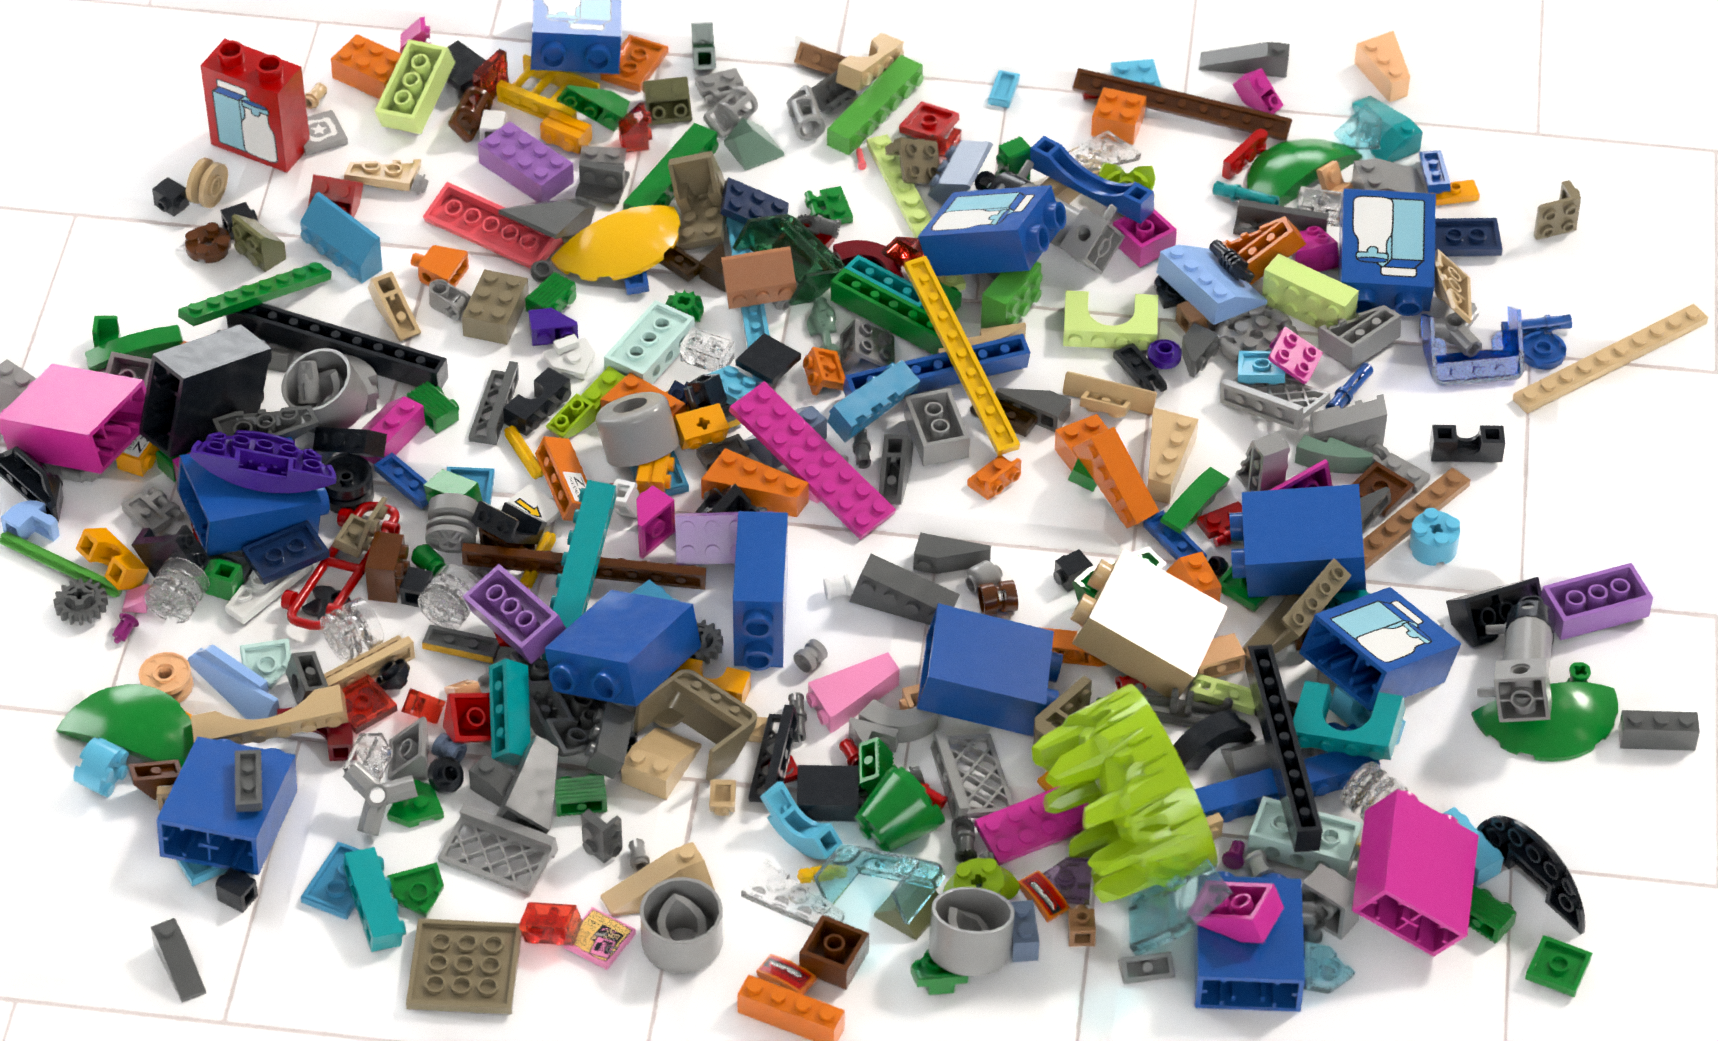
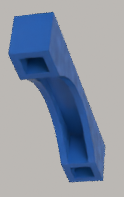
M1046 136L1040 138L1030 148V161L1034 163L1032 169L1106 207L1111 204L1117 207L1116 212L1139 224L1154 212V191L1137 182L1117 183L1097 176L1075 160L1062 144Z

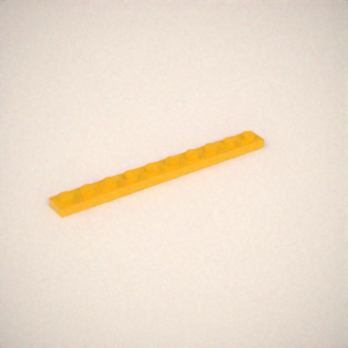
M927 256L905 262L904 269L997 456L1020 449V442Z

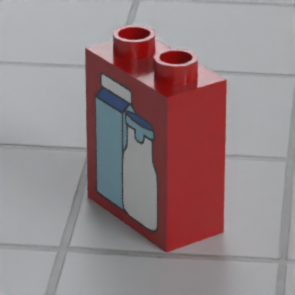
M224 38L200 65L211 145L288 173L304 154V145L310 139L302 66L283 60L276 55L267 54L242 45L238 41Z

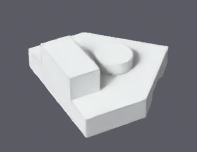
M575 334L553 341V348L543 351V358L551 369L560 374L564 372L584 380L590 364L595 359V350L586 337L577 339Z

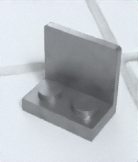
M855 318L840 334V362L843 370L849 371L855 364L860 362L861 358L881 367L890 365L893 362L895 363L894 335Z

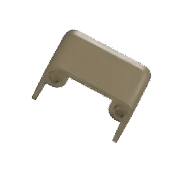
M683 669L661 683L636 706L633 731L638 733L652 722L664 728H672L683 722L716 744L709 750L706 780L710 782V779H714L736 762L756 726L757 713L695 671Z

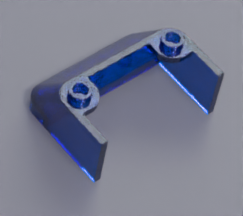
M1507 306L1509 329L1499 330L1494 333L1491 339V350H1480L1476 356L1471 358L1462 352L1447 353L1445 341L1435 336L1434 317L1421 314L1423 352L1433 382L1440 386L1508 381L1520 378L1525 370L1521 309Z

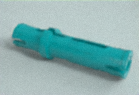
M1216 181L1213 185L1212 192L1214 195L1227 197L1233 202L1241 199L1279 205L1280 199L1278 196L1246 189L1239 184L1230 185Z

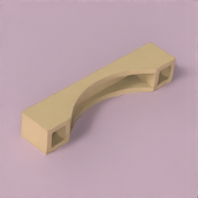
M340 685L315 689L294 708L269 718L255 720L238 719L217 711L192 715L191 722L194 742L198 736L214 740L229 739L242 745L252 742L262 743L267 739L276 737L286 738L299 732L309 733L323 727H337L342 723H347L348 716L345 695Z

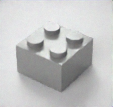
M1320 863L1303 882L1302 901L1317 903L1315 904L1317 907H1314L1317 908V911L1314 912L1319 913L1324 918L1325 926L1323 930L1340 940L1359 922L1360 915L1352 911L1355 882L1349 881L1334 869Z

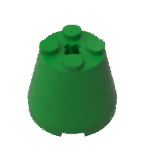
M894 764L886 771L854 818L861 826L859 828L861 834L867 840L873 838L877 842L875 844L876 848L886 856L888 853L937 830L945 823V817L937 804L931 805L933 802L925 792L924 786L905 768L901 766L898 769Z

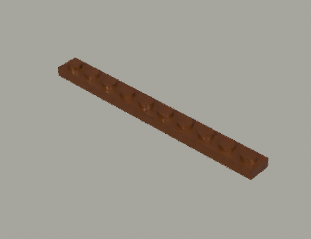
M1083 68L1077 69L1072 86L1073 91L1100 97L1103 87L1147 96V109L1247 133H1254L1257 129H1264L1268 132V138L1281 141L1288 140L1293 122L1292 118Z
M463 543L462 565L495 568L500 564L506 570H528L530 572L534 570L537 573L558 575V573L562 574L564 566H561L563 553L549 550L537 551L527 548H508L500 545L489 546L478 543ZM601 557L595 579L642 584L651 580L656 585L705 590L707 568L695 565L684 566L673 563H654L646 560L635 561L624 558Z

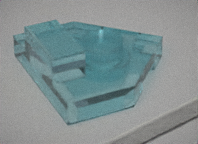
M1365 104L1335 130L1333 134L1343 145L1354 150L1380 149L1382 119L1369 105Z
M1310 942L1304 943V990L1330 994L1354 977L1356 972L1349 965L1346 966L1330 946Z

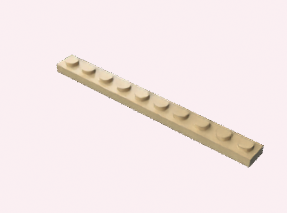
M1693 303L1513 393L1512 400L1528 414L1706 325L1709 317Z

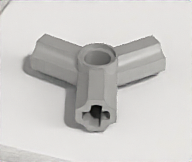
M1471 302L1472 322L1470 324L1456 312L1447 315L1446 318H1420L1419 338H1443L1447 343L1455 344L1469 358L1476 356L1482 349V342L1472 333L1469 327L1478 318L1480 310L1476 307L1475 303Z
M357 761L342 776L365 799L357 831L379 836L387 805L418 797L412 775L380 783ZM376 789H380L385 793L384 799L379 803L371 800V793Z

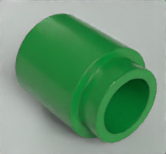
M429 544L419 545L413 550L411 562L416 567L433 571V578H438L445 572L446 563L444 558Z

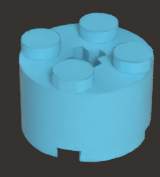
M1435 508L1425 509L1412 523L1409 549H1411L1413 557L1417 561L1429 566H1436L1437 563L1444 562V564L1451 562L1458 550L1461 530L1460 521L1448 513L1438 511Z
M101 737L99 739L93 738L79 756L83 761L80 767L75 766L73 773L74 781L102 796L110 797L114 792L115 783L119 779L124 780L129 772L126 765L129 752Z

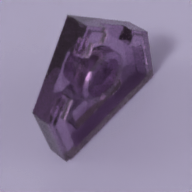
M1066 857L1043 873L1068 904H1090L1092 868L1087 863L1089 858Z

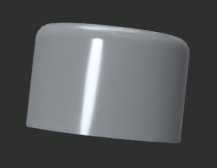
M329 348L316 349L299 357L288 368L281 384L282 397L289 407L312 406L319 421V426L317 427L348 429L361 417L368 401L366 385L351 363L341 352ZM300 361H316L319 376L320 403L298 402ZM332 394L331 398L327 400L326 404L321 405L324 399ZM315 428L310 430V432L315 434Z
M641 392L618 398L602 407L595 418L607 462L615 467L637 466L655 461L671 453L680 443L669 402L660 393Z
M678 877L656 884L645 894L640 905V932L642 949L649 961L662 970L684 974L701 970L717 958L723 945V906L719 895L712 887L697 879ZM686 928L696 932L697 937L692 940L676 941L672 940L668 933L675 929Z
M959 887L939 894L932 903L928 951L933 961L944 970L963 976H984L999 971L1007 964L1011 953L1015 917L1012 904L996 892L976 887Z

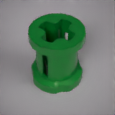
M1574 662L1569 667L1570 677L1567 682H1588L1587 679L1591 676L1590 666L1584 662Z

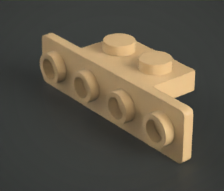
M1067 371L1065 374L1062 393L1065 395L1081 398L1079 406L1084 407L1087 411L1105 412L1114 418L1125 417L1129 410L1152 415L1157 398V392L1071 371Z

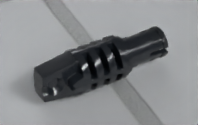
M1216 239L1212 241L1209 245V250L1218 257L1219 264L1234 279H1241L1251 283L1255 275L1248 268V262L1234 249L1227 248L1221 240Z

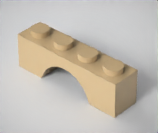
M881 32L871 40L867 57L849 55L839 63L836 83L859 92L877 79L900 55L904 56V41Z

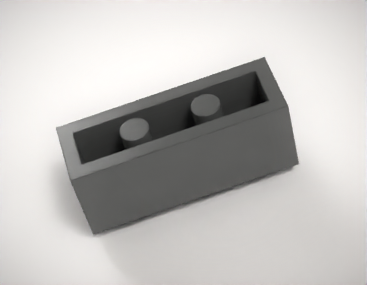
M608 701L602 709L598 708L592 719L595 725L589 734L591 742L585 752V756H588L587 768L611 779L615 778L625 762L634 718L633 712Z
M1622 710L1618 726L1620 749L1696 751L1700 734L1698 712Z

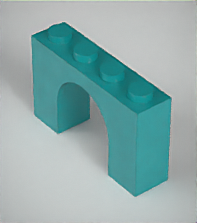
M1311 681L1304 682L1293 718L1301 748H1318L1325 752L1336 751L1350 756H1367L1375 760L1392 759L1406 710L1403 696L1378 692L1370 719L1358 729L1341 731L1331 727L1326 722L1332 701L1330 685Z

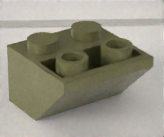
M688 76L641 82L648 126L693 121Z
M236 214L232 216V231L235 238L234 247L240 255H244L255 267L258 266L264 272L286 260L285 243L255 219Z

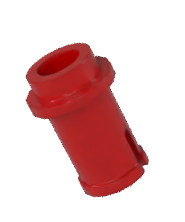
M852 738L842 740L839 744V749L846 757L847 765L859 766L858 748Z
M921 783L933 802L931 805L937 804L942 810L947 803L948 797L930 788L928 783Z

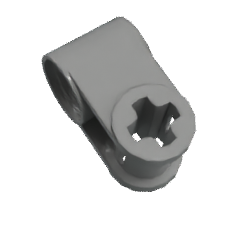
M437 279L429 284L430 306L453 320L459 319L461 313L466 309L471 296L466 291L456 288L445 280Z

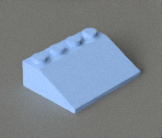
M1178 244L1160 251L1156 273L1183 298L1189 301L1213 325L1267 304L1268 300L1247 281L1234 279L1219 264L1218 257L1209 248Z

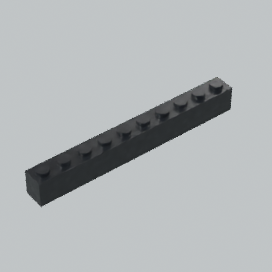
M265 303L226 315L227 328L241 324L259 339L303 353L322 348L334 349L342 354L351 355L365 361L379 376L419 387V385L421 386L426 381H429L435 387L439 386L442 389L449 378L447 358Z
M1272 644L1247 646L1245 670L1294 853L1320 851L1323 828Z

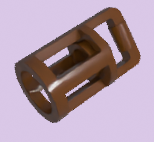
M472 86L465 90L448 121V126L464 142L469 143L474 139L480 128L484 110H491L493 106L492 96L480 87ZM472 93L481 95L476 105L469 99Z

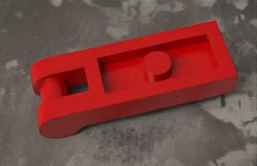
M1257 129L1223 160V178L1230 180L1236 174H1239L1246 164L1252 162L1257 154H1261L1266 150L1267 144L1265 142L1268 137L1266 130Z

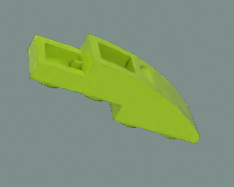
M608 366L581 396L576 393L546 425V428L561 438H569L583 431L595 422L596 415L601 409L600 399L625 376Z

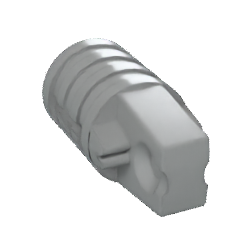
M300 361L298 402L320 403L319 376L316 361Z

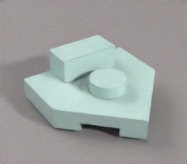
M289 638L239 645L242 664L267 680L268 688L272 689L286 672L291 656Z

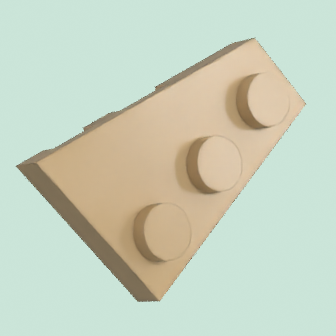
M413 159V163H401V160H392L390 164H380L378 161L350 162L344 173V179L363 182V185L375 186L377 188L385 187L399 191H410L416 174H418L421 168V159Z

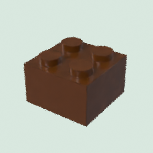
M375 531L365 565L368 600L389 603L398 602L400 585L410 566V561H407L409 546L405 545L404 534Z
M822 914L799 952V966L814 974L817 979L847 990L869 953L870 933Z

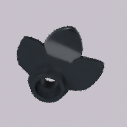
M315 586L312 591L315 599L301 607L302 611L309 616H317L318 620L322 619L327 605L334 602L341 590H335L331 586ZM348 597L343 605L346 610L351 606L350 597Z

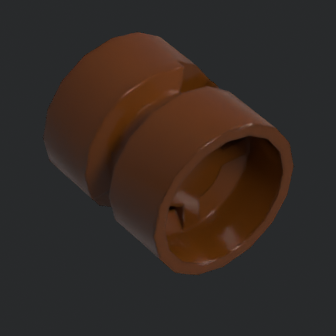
M1014 580L999 581L996 586L993 583L978 585V600L982 614H997L999 610H1002L1004 613L1018 611V594ZM1001 593V599H1002V601L999 602V595H998V594Z

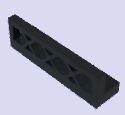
M784 705L782 714L768 715L748 796L749 802L763 803L760 798L762 794H757V790L764 785V791L766 792L776 782L784 783L799 723V717L794 705ZM774 722L780 723L777 733L773 730ZM775 742L773 753L770 754L767 749ZM770 762L768 773L765 775L762 772L763 767Z

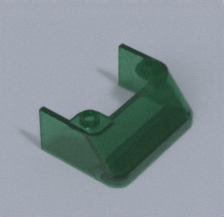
M780 214L748 219L732 248L735 251L750 249L753 252L790 246L795 279L799 283L788 302L791 306L812 303L815 298L822 296L831 288V280L846 267L808 228L792 215Z

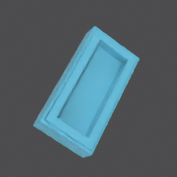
M999 70L988 97V104L1010 108L1020 81V74Z

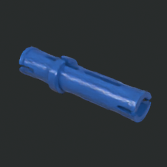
M1548 314L1544 315V317L1501 321L1502 336L1536 331L1552 333V330L1572 329L1571 314L1550 316Z
M1362 363L1348 381L1335 391V396L1326 404V409L1339 405L1343 408L1353 400V395L1368 377L1373 374V367L1368 363Z

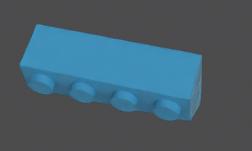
M320 192L316 193L300 221L302 240L317 249L321 255L329 258L335 266L345 270L351 278H355L361 283L366 282L381 272L383 266L380 237Z

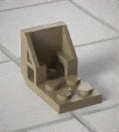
M709 151L669 159L668 167L675 201L681 211L678 247L685 251L724 243L726 216L720 214L726 180L713 152Z
M1085 675L1035 717L1033 745L1043 735L1063 725L1069 715L1090 705L1092 696L1091 679Z

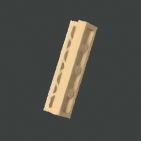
M397 635L324 673L328 687L340 685L344 695L376 679L379 676V670L387 662L398 659H405L408 662L414 659V641L409 636L402 639L400 635Z

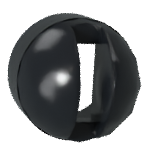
M1212 556L1208 561L1216 576L1224 575L1229 568L1228 562L1223 557Z

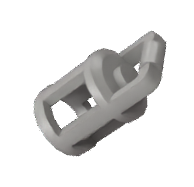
M803 85L787 100L786 105L796 136L804 141H812L819 138L825 132L826 126L811 87ZM806 122H811L814 132L804 134L802 125Z
M736 87L707 111L703 116V120L710 129L717 132L719 139H723L731 133L743 117L748 119L758 110L757 98L746 87ZM738 93H742L745 96L739 100ZM731 98H732V101H733V104H734L733 106H731V105H729L728 103H726V102H728ZM750 101L752 109L747 108L744 105ZM738 111L745 114L740 119L737 114ZM714 113L717 121L728 130L724 132L722 128L717 124V122L711 117V114Z

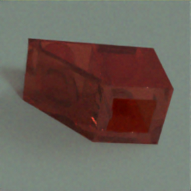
M644 102L638 103L618 121L621 148H626L627 153L649 150L652 131L648 124H652L651 112L650 110L646 111Z

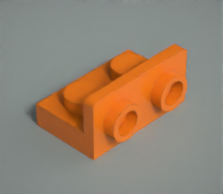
M812 347L808 355L803 359V368L805 369L812 395H818L822 387L843 391L845 375L838 352Z
M1002 455L997 456L967 479V486L989 500L993 496L1000 494L1010 483L1016 482L1020 478L1022 460L1016 458L1011 462Z

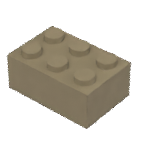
M484 269L462 315L463 336L508 345L525 308V298L529 295L528 278Z

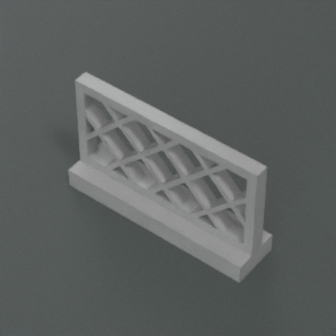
M1238 377L1232 381L1225 378L1220 382V403L1297 431L1303 427V420L1330 400V393L1286 377L1285 383L1269 385L1268 383H1238ZM1262 384L1265 385V386H1255V387L1252 386V385H1262ZM1281 391H1284V393H1274V394H1272V392H1281ZM1300 398H1303V400H1294V401L1291 400V399H1300Z
M945 731L934 732L930 749L944 794L948 797L947 803L953 821L959 816L960 818L962 816L964 818H981L1006 808L993 804L996 798L1006 803L1007 807L1014 804L991 733L946 736ZM986 742L987 749L982 751L974 746V744ZM951 744H958L964 750L959 753L951 748ZM970 751L979 756V758L975 762L966 757L965 754ZM983 760H986L987 762L991 763L994 768L990 771L987 768L981 766L980 763ZM961 761L971 768L965 772L958 768L957 764ZM976 770L986 777L980 781L971 774ZM989 779L1000 785L998 790L986 784ZM968 781L977 787L972 792L965 788L963 783ZM982 789L992 795V797L986 800L977 794ZM974 800L983 807L981 809H971L969 803Z
M463 804L459 811L460 818L437 857L438 862L531 896L551 857L554 858L559 850L556 837ZM463 826L473 829L475 835L461 840L459 833ZM488 836L497 839V844L486 848L483 847L481 839ZM478 840L481 850L466 854L464 845ZM513 844L520 847L521 852L507 857L504 847ZM461 847L464 856L456 859L447 857L450 850ZM501 849L504 858L490 863L486 854ZM534 853L544 855L540 862L532 865L529 864L527 856ZM484 856L486 865L477 868L471 866L469 860ZM524 858L527 867L512 871L510 862ZM507 864L510 873L502 876L493 873V868ZM530 873L531 880L527 886L517 883L515 877Z

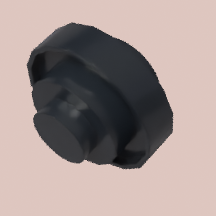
M405 659L391 660L379 670L376 683L384 691L389 689L400 690L408 682L407 678L411 667Z
M443 756L430 763L427 778L435 791L440 794H449L457 791L462 786L464 772L458 760L450 756Z

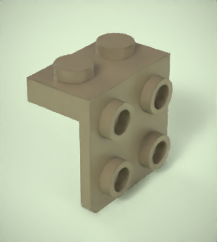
M901 137L894 139L891 144L885 146L886 155L900 156L902 179L905 183L929 185L932 178L939 174L937 171L940 165L937 141L914 140Z
M1570 180L1561 183L1559 200L1538 206L1533 234L1536 240L1577 230L1581 196L1578 188H1575Z
M382 496L368 520L351 513L335 537L332 547L356 558H359L364 550L368 552L375 531L380 532L381 530L380 520L384 519L388 511V507L385 506L387 498Z

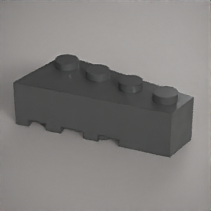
M871 553L859 576L849 602L930 625L938 603L955 607L960 594Z

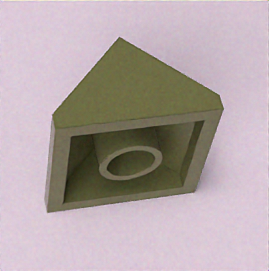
M926 876L905 879L874 912V917L917 941L930 926L932 903L939 894Z

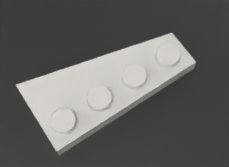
M313 564L266 585H263L253 570L246 585H242L225 606L226 613L244 625L283 594L285 590H288L313 570Z

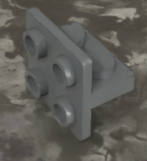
M581 159L579 164L580 182L576 189L575 197L580 196L588 200L618 205L629 180L630 172L625 171V167Z

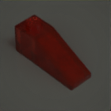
M896 236L881 251L883 256L903 267L905 262L924 256L919 238Z

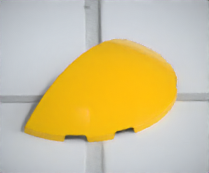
M648 205L608 215L582 229L569 239L553 255L551 262L566 275L572 272L578 274L581 280L597 281L599 277L609 276L612 280H620L640 274L664 259V253L669 248L673 249L679 239L678 229L681 227L678 213L672 206Z

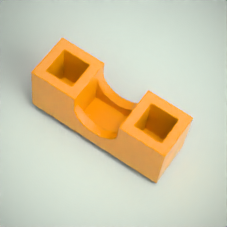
M107 528L84 529L75 548L89 563L98 562L107 565L108 568L104 577L118 590H129L141 586L149 570Z
M689 658L671 674L672 676L680 670L689 669L704 677L703 661ZM726 667L724 674L719 678L710 679L704 677L745 704L751 689V672Z

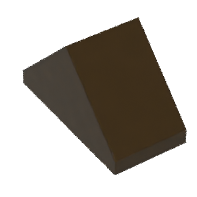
M718 244L699 262V279L726 292L721 257H726L724 244Z

